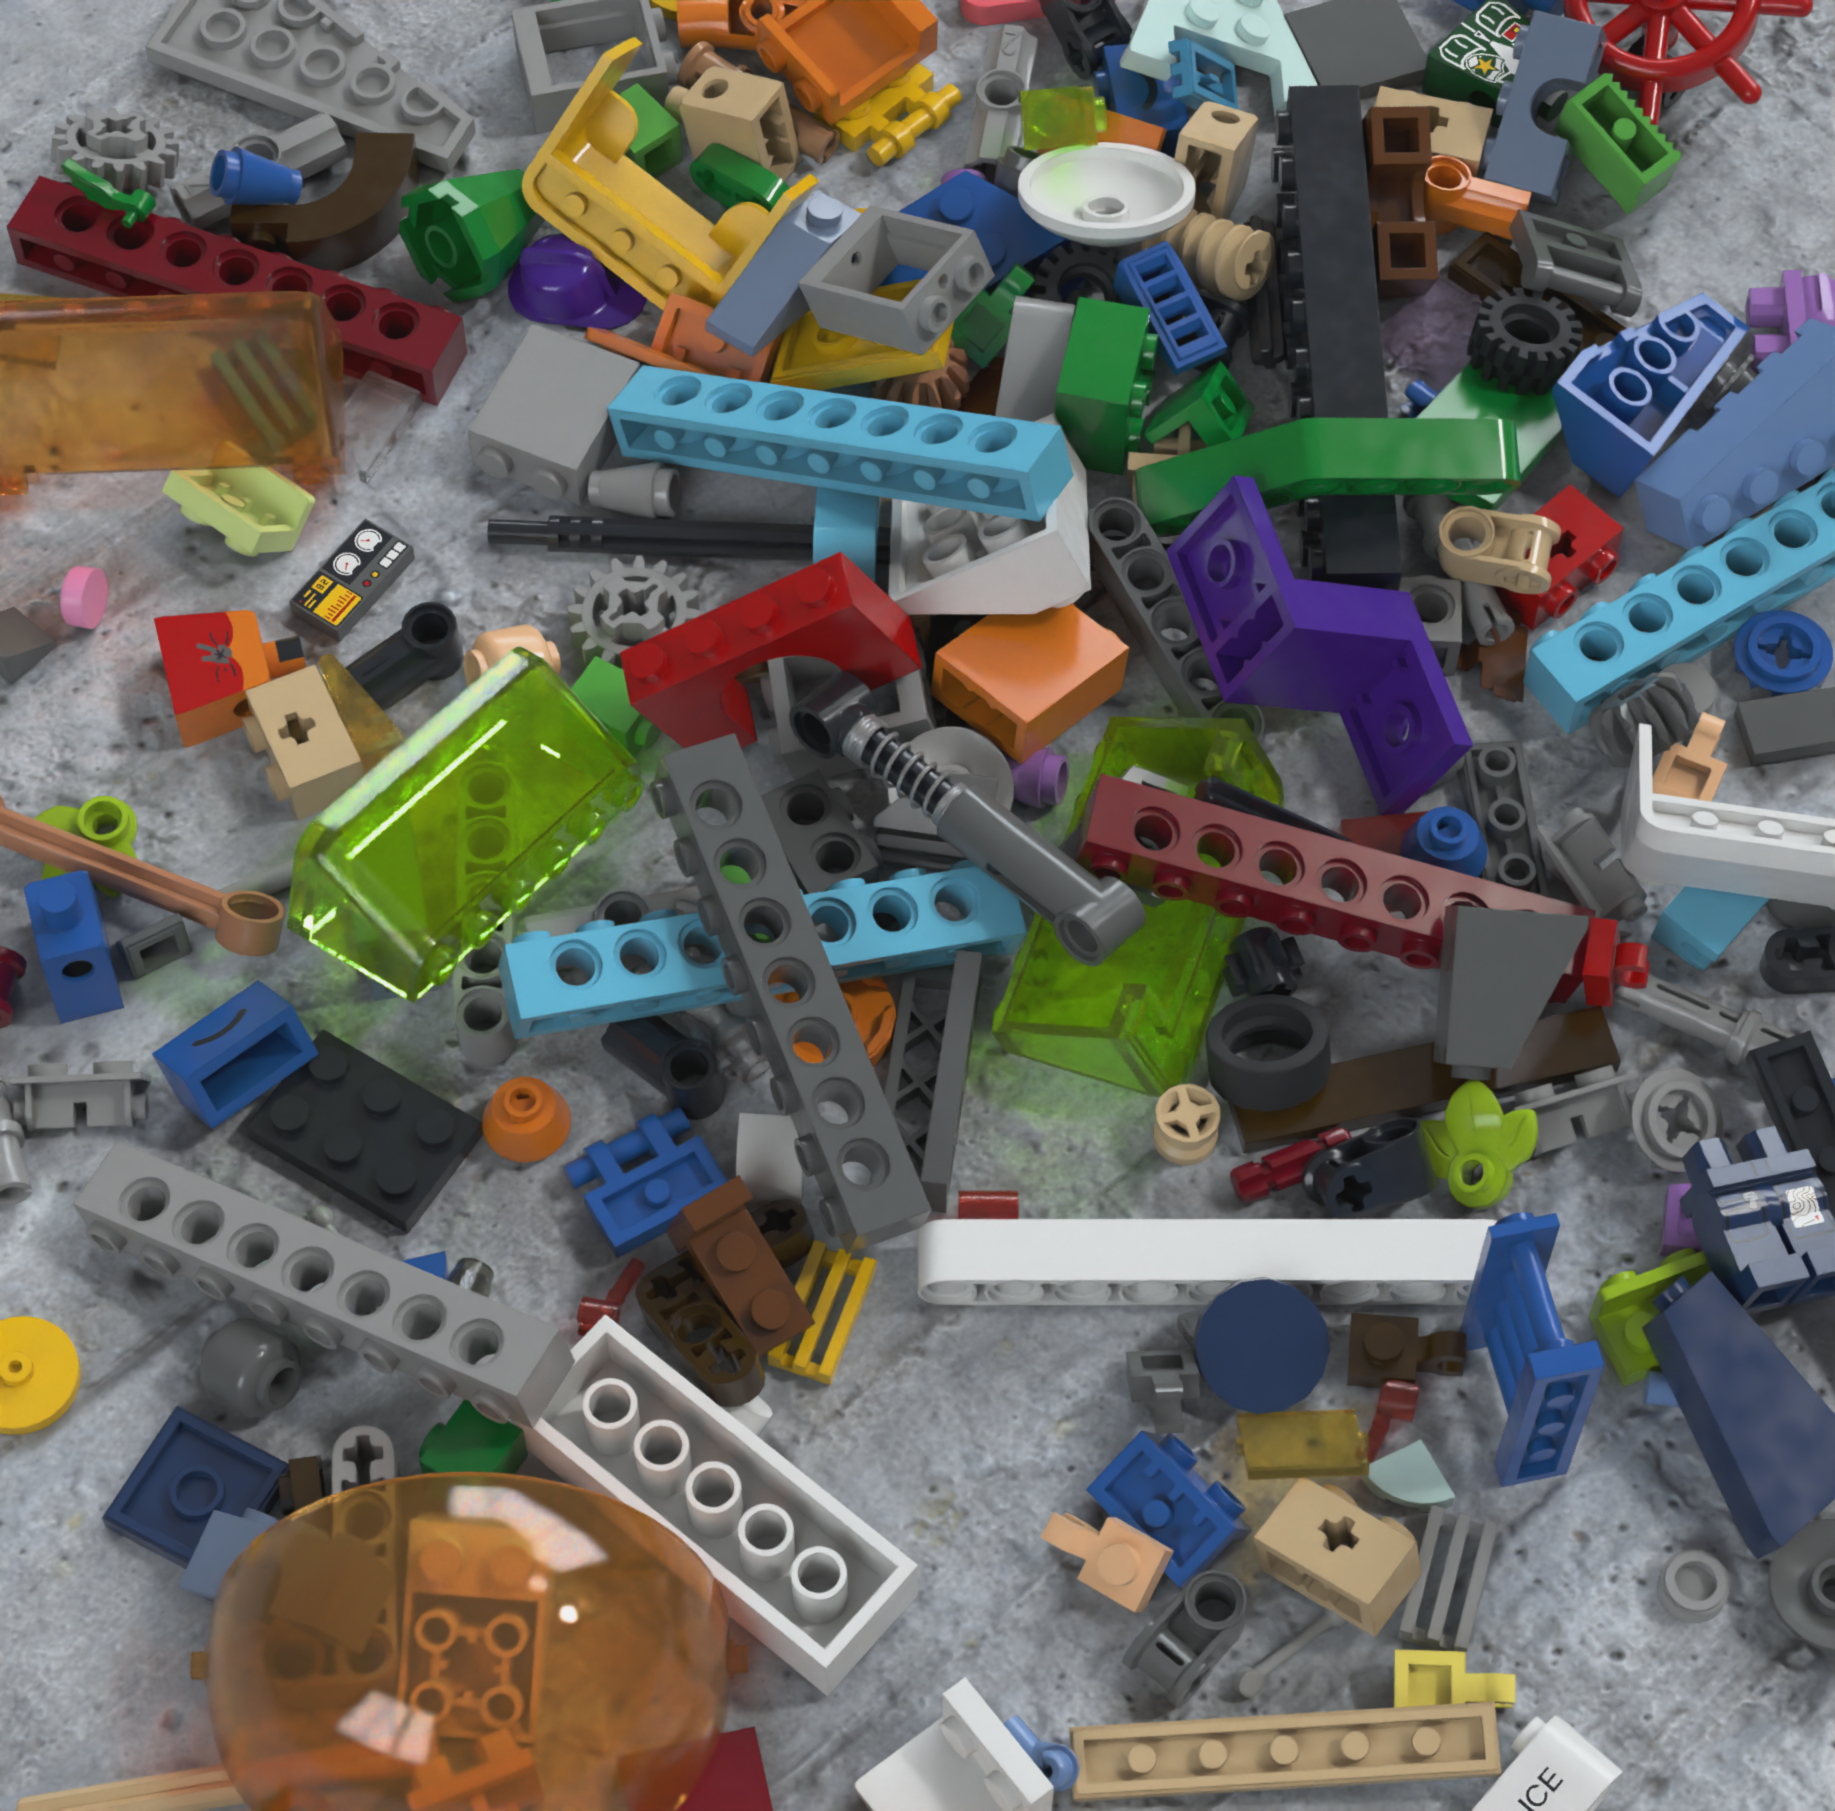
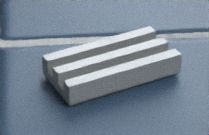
M1432 1504L1419 1551L1422 1575L1409 1591L1397 1638L1441 1651L1467 1652L1499 1523L1485 1519L1484 1524L1471 1521L1472 1515L1458 1512L1457 1517L1445 1514L1444 1507ZM1439 1531H1443L1453 1535L1429 1629L1415 1626L1438 1534ZM1468 1538L1479 1541L1456 1636L1453 1637L1442 1634L1465 1541Z

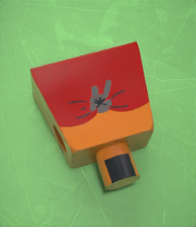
M250 610L154 618L174 714L184 748L197 745L243 727L241 719L251 715L245 693L246 690L270 682L271 679L280 678L306 668L299 635L262 643L256 614Z

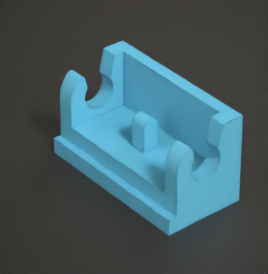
M1685 886L1663 910L1651 935V939L1660 945L1664 944L1689 965L1704 971L1712 961L1716 962L1721 957L1725 949L1771 898Z

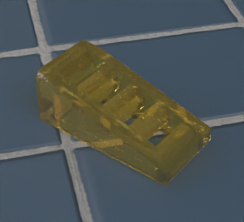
M332 653L321 656L320 662H318L321 678L361 760L365 782L368 787L409 773L412 770V762L406 736Z

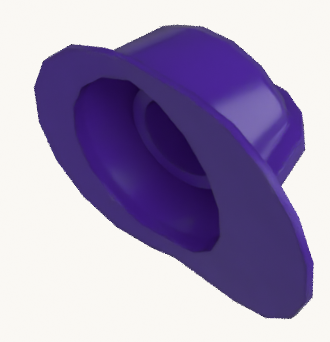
M563 233L545 236L537 240L531 247L523 248L520 263L514 268L508 281V298L515 311L530 321L544 324H559L583 329L593 327L612 330L627 325L641 314L647 301L646 297L595 259L589 249L576 244Z

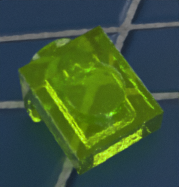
M1092 85L1018 91L1023 150L1081 145L1086 147L1097 146V132H1106L1105 100L1103 96L1094 97Z

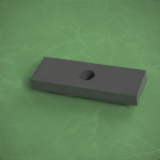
M1522 741L1475 743L1464 755L1465 762L1460 769L1467 813L1475 820L1487 844V861L1482 873L1478 877L1551 898L1545 865L1542 859L1541 843L1533 832L1537 828Z

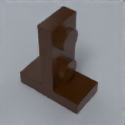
M740 1175L681 1208L665 1232L678 1254L688 1249L725 1313L753 1344L760 1358L811 1328L815 1321L746 1207L753 1197Z

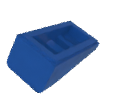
M1168 241L1160 242L1119 262L1113 288L1124 304L1150 308L1148 333L1158 335L1157 351L1175 376L1226 352L1227 345L1185 267ZM1166 293L1169 294L1170 298L1155 304L1154 298ZM1181 313L1185 317L1170 325L1165 323V320ZM1193 332H1196L1199 336L1198 339L1178 347L1175 341Z

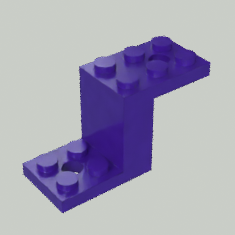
M1234 475L1166 550L1224 702L1340 713L1381 816L1401 817L1474 746L1410 593L1294 579L1254 478ZM1408 723H1409L1408 735H1407L1406 740L1404 741L1403 737L1405 736V734H1406V732H1407Z

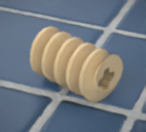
M1192 209L1183 220L1167 232L1141 241L1142 250L1160 242L1168 241L1181 260L1195 288L1205 289L1209 293L1224 295L1227 298L1240 302L1250 299L1262 288L1270 275L1276 251L1274 239L1269 232L1253 231L1250 226L1242 224L1235 226L1230 220L1222 218L1217 220L1214 215L1203 212L1198 214L1195 209Z

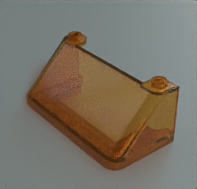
M302 291L0 301V495L15 496L27 494L28 485L40 482V475L279 467L281 471L293 474L294 483L319 485L330 482V475L345 474L342 332L319 295Z

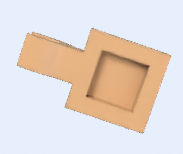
M1702 712L1688 746L1685 747L1675 743L1671 746L1670 750L1664 751L1652 777L1653 793L1712 802L1728 765L1712 758L1726 721Z
M1053 1512L1041 1535L1042 1539L1057 1548L1086 1560L1077 1577L1079 1581L1134 1613L1144 1612L1174 1552L1171 1548L1116 1517H1107L1101 1531H1098L1069 1513L1061 1516Z

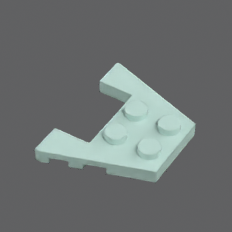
M1145 0L1141 16L1130 35V42L1120 59V67L1167 82L1171 76L1170 64L1177 63V58L1169 53L1168 42L1188 38L1235 65L1268 75L1271 83L1274 117L1276 116V110H1286L1289 86H1318L1277 0Z

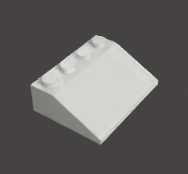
M1055 413L1035 421L1061 426ZM1063 428L1062 431L1073 477L1058 498L1055 499L1040 522L892 499L888 596L908 615L1036 614L1050 607L1061 608L1068 606L1078 600L1084 592L1091 590L1086 469Z

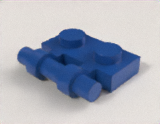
M676 1107L659 1117L651 1113L635 1121L636 1129L607 1144L602 1140L596 1141L583 1148L584 1156L563 1166L565 1176L573 1189H577L595 1179L602 1183V1186L583 1195L584 1203L616 1258L666 1233L665 1230L681 1208L728 1182L700 1135L677 1147L672 1141L675 1137L691 1129L689 1121L680 1107ZM647 1152L654 1156V1159L625 1174L620 1168L623 1164Z

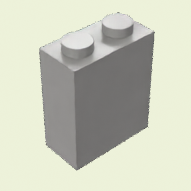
M532 323L468 429L473 465L494 478H509L533 487L545 497L551 499L562 498L581 505L588 493V483L592 471H601L618 442L607 407L638 372L640 363Z

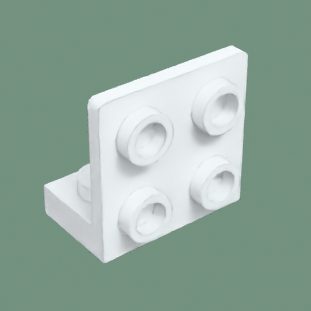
M964 1677L943 1693L942 1717L859 1778L855 1783V1792L870 1811H1052L1054 1786L966 1677Z

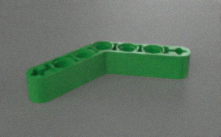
M1306 418L1138 468L1134 472L1137 506L1144 514L1157 537L1181 535L1234 475L1254 478L1266 510L1318 495H1493L1515 490L1521 485L1516 424L1507 419Z

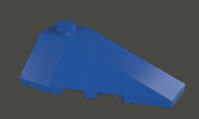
M1702 292L1659 313L1652 322L1637 329L1631 326L1619 332L1614 340L1598 347L1594 344L1583 349L1551 389L1572 463L1620 499L1635 481L1634 479L1639 476L1750 327Z

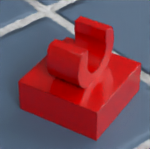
M1591 918L1582 973L1586 1005L1612 1007L1616 984L1632 989L1647 988L1650 962L1647 961L1648 946L1635 942L1620 944L1618 920Z

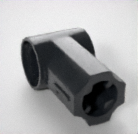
M424 602L412 607L403 618L401 623L402 629L341 670L344 682L367 713L371 712L373 715H377L424 681L444 680L453 676L460 669L464 660L463 646L457 620L451 609L437 602ZM430 639H442L435 644H423Z
M658 1015L609 1023L605 1034L601 1038L603 1049L666 1096L669 1107L672 1110L680 1107L689 1120L707 1118L718 1111L724 1101L725 1089L716 1052L709 1043L698 1038H687ZM694 1074L705 1076L700 1081L692 1084L680 1082L685 1077Z

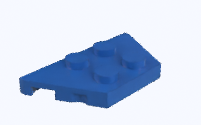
M967 170L898 211L975 230L995 275L983 288L989 294L994 291L1016 262H1019L1030 271L1041 264L1045 257L1048 259L1054 249L1060 245L1065 249L1073 241L1044 229L1023 210L1017 197ZM898 264L878 287L922 279L929 271Z

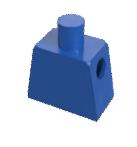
M79 870L31 882L24 886L39 959L61 1024L124 1008L101 906L88 871ZM78 960L88 961L92 964L93 968L91 971L79 977H72L68 967L69 963Z

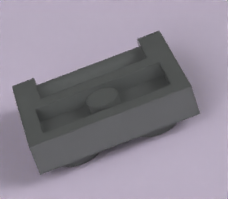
M1519 209L1509 231L1523 265L1521 273V285L1523 288L1543 292L1548 288L1608 305L1611 312L1625 317L1635 315L1641 304L1643 290L1622 239Z

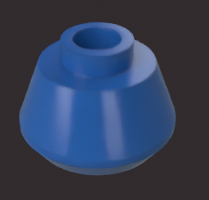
M1444 806L1428 811L1408 827L1401 842V857L1473 877H1478L1482 873L1488 856L1485 838L1475 820L1465 811L1455 807Z

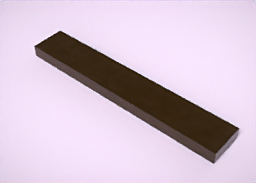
M1595 1006L1538 1019L1512 1068H1491V1080L1480 1081L1494 1093L1496 1098H1500L1552 1083V1086L1572 1082L1575 1081V1075L1612 1065L1614 1072H1618L1621 1059L1602 1007ZM1434 1041L1331 1064V1073L1326 1086L1311 1100L1289 1109L1260 1111L1241 1108L1231 1102H1228L1243 1153H1249L1303 1141L1308 1138H1317L1318 1134L1335 1127H1342L1349 1131L1376 1125L1391 1119L1408 1118L1445 1110L1456 1090L1470 1079L1451 1077V1064L1433 1062Z

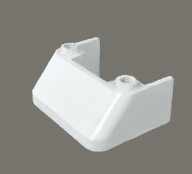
M1639 723L1621 806V861L1627 871L1633 874L1638 881L1648 885H1663L1667 883L1827 906L1835 910V819L1653 793L1652 725Z

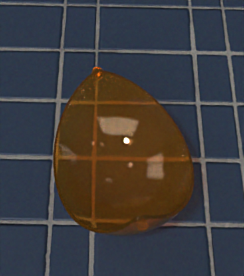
M446 1472L392 1478L330 1495L288 1515L255 1538L235 1559L220 1583L210 1615L207 1645L205 1651H192L190 1675L191 1680H204L216 1749L224 1770L237 1793L252 1811H676L696 1787L712 1759L721 1734L724 1732L729 1712L731 1679H734V1673H748V1645H734V1639H730L728 1608L722 1590L711 1570L699 1555L677 1534L652 1517L625 1503L567 1483L505 1473Z

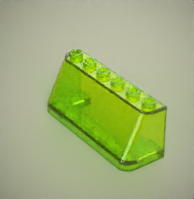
M522 646L515 647L309 824L302 834L294 853L287 928L412 1003H415L434 984L436 986L443 985L453 974L457 963L473 948L475 950L482 949L491 939L496 927L511 913L514 915L521 913L530 902L534 892L549 878L551 880L557 879L565 871L571 857L585 844L588 846L594 845L604 833L607 824L621 811L627 813L634 808L645 786L644 780L641 779V764L542 657Z
M1111 716L1102 741L1095 748L1093 764L1083 791L1075 800L1074 814L1064 840L1084 818L1087 801L1101 773L1118 778L1122 772L1134 765L1189 786L1187 797L1194 799L1196 794L1195 787L1200 780H1206L1210 776H1215L1284 808L1283 784L1279 774L1244 718ZM1198 854L1205 864L1215 868L1221 867L1219 862L1212 856ZM1166 900L1155 908L1142 903L1145 911V923L1142 928L1103 963L1092 967L1074 959L1059 942L1054 926L1034 911V919L1024 945L1015 957L1014 971L1003 1000L995 1009L991 1033L1009 1054L1149 1097H1160L1169 1088L1188 1083L1225 978L1222 972L1227 967L1224 956L1232 954L1230 944L1240 935L1246 918L1227 917L1218 913L1212 906L1190 900Z

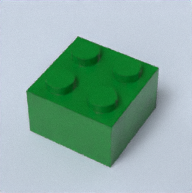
M1085 297L1078 298L1056 390L1055 415L1085 469L1123 476L1128 452L1139 453L1145 418H1142L1144 406H1149L1155 381L1153 366L1158 345V335L1148 333L1150 308Z

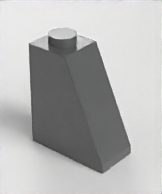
M1445 906L1433 1062L1451 1064V1077L1491 1080V1068L1511 1069L1587 931L1588 916L1467 906Z

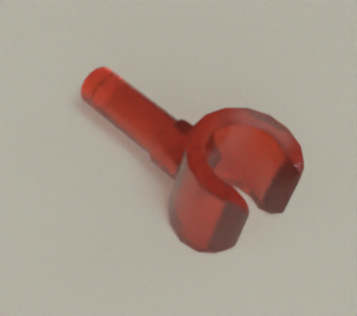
M632 1258L612 1289H609L606 1300L583 1296L577 1313V1321L580 1323L578 1335L585 1336L604 1315H607L619 1325L621 1307L626 1300L625 1298L645 1269V1264L641 1260Z
M1390 1380L1382 1386L1372 1426L1354 1460L1357 1466L1362 1468L1373 1463L1388 1433L1391 1419L1408 1423L1413 1422L1419 1394L1418 1385Z

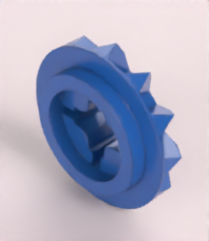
M1787 610L1766 611L1748 619L1739 629L1732 649L1736 658L1735 672H1743L1747 676L1751 690L1760 686L1771 691L1773 697L1782 694L1805 692L1814 687L1821 688L1833 662L1832 644L1825 631L1810 618ZM1782 640L1786 641L1785 649L1788 650V658H1790L1787 667L1784 666V669L1778 668V665L1775 664L1776 658L1774 656L1776 648L1780 647Z

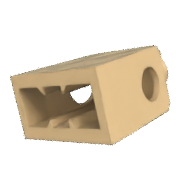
M714 66L708 68L690 90L681 86H675L670 90L665 99L664 109L678 123L684 125L690 151L694 159L711 143H719L773 172L784 182L802 161L783 82Z
M1211 101L1203 102L1180 131L1174 161L1184 165L1194 178L1195 202L1192 209H1195L1198 214L1203 212L1214 215L1217 220L1220 218L1229 220L1248 179L1259 119L1254 114ZM1211 182L1216 184L1209 197L1203 196L1198 191V186L1202 183Z

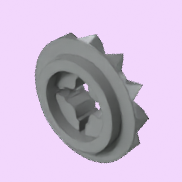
M1668 1068L1642 1078L1643 1082L1639 1088L1628 1096V1099L1632 1102L1631 1114L1624 1124L1632 1127L1636 1138V1143L1632 1149L1643 1152L1651 1160V1168L1666 1169L1672 1171L1673 1174H1680L1686 1172L1682 1158L1693 1144L1717 1137L1722 1139L1723 1117L1719 1102L1706 1082L1687 1070ZM1675 1108L1677 1110L1675 1121L1682 1126L1683 1131L1668 1135L1666 1133L1668 1122L1661 1117L1659 1112Z

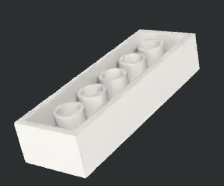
M604 1315L570 1350L575 1363L534 1428L532 1429L514 1421L516 1426L523 1429L527 1450L828 1696L918 1595V1565L607 1315Z

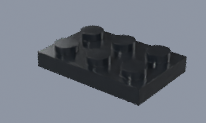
M322 1029L313 1041L319 1054L280 1082L246 1125L248 1138L408 1234L484 1135L482 1122Z

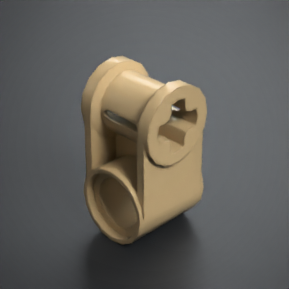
M1460 506L1449 511L1440 523L1439 563L1449 577L1461 580V582H1474L1504 587L1523 594L1544 593L1548 591L1551 585L1552 578L1550 573L1547 572L1551 548L1560 540L1561 528L1554 521L1534 514H1511L1480 509L1474 506ZM1461 538H1472L1481 543V545L1472 550H1461L1456 548L1453 543ZM1531 549L1529 558L1525 559L1527 550Z

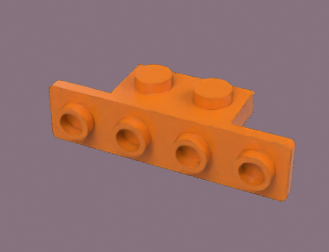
M670 292L651 346L606 329L593 327L587 328L584 339L601 345V349L634 360V358L653 365V367L766 383L783 334H780L756 355L751 357L705 330L706 320L714 311V307Z

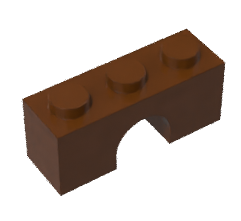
M1429 106L1370 107L1362 119L1377 295L1378 298L1424 297L1438 280L1435 221L1425 220L1423 201L1425 176L1432 164Z

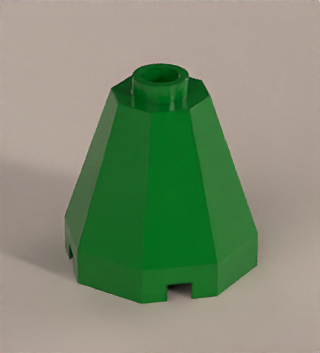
M513 169L442 180L419 186L402 196L401 209L409 207L408 216L400 220L399 234L419 275L431 285L439 277L452 287L442 294L453 303L481 297L497 287L520 256L522 249L528 245L544 223L545 219L531 209L523 196L522 179L524 172L522 170Z

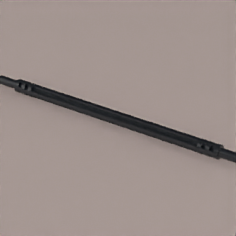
M549 515L548 521L489 519L487 537L488 543L548 545L549 552L813 561L814 525ZM878 527L877 563H890L891 528ZM1103 535L1104 537L1114 541L1124 540L1128 537ZM1161 543L1165 551L1172 545ZM1090 563V571H1095Z

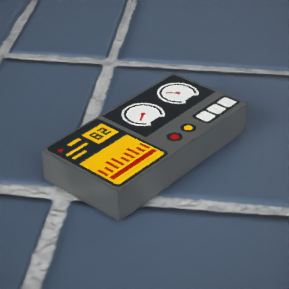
M365 518L289 601L292 614L341 642L415 559L413 546Z

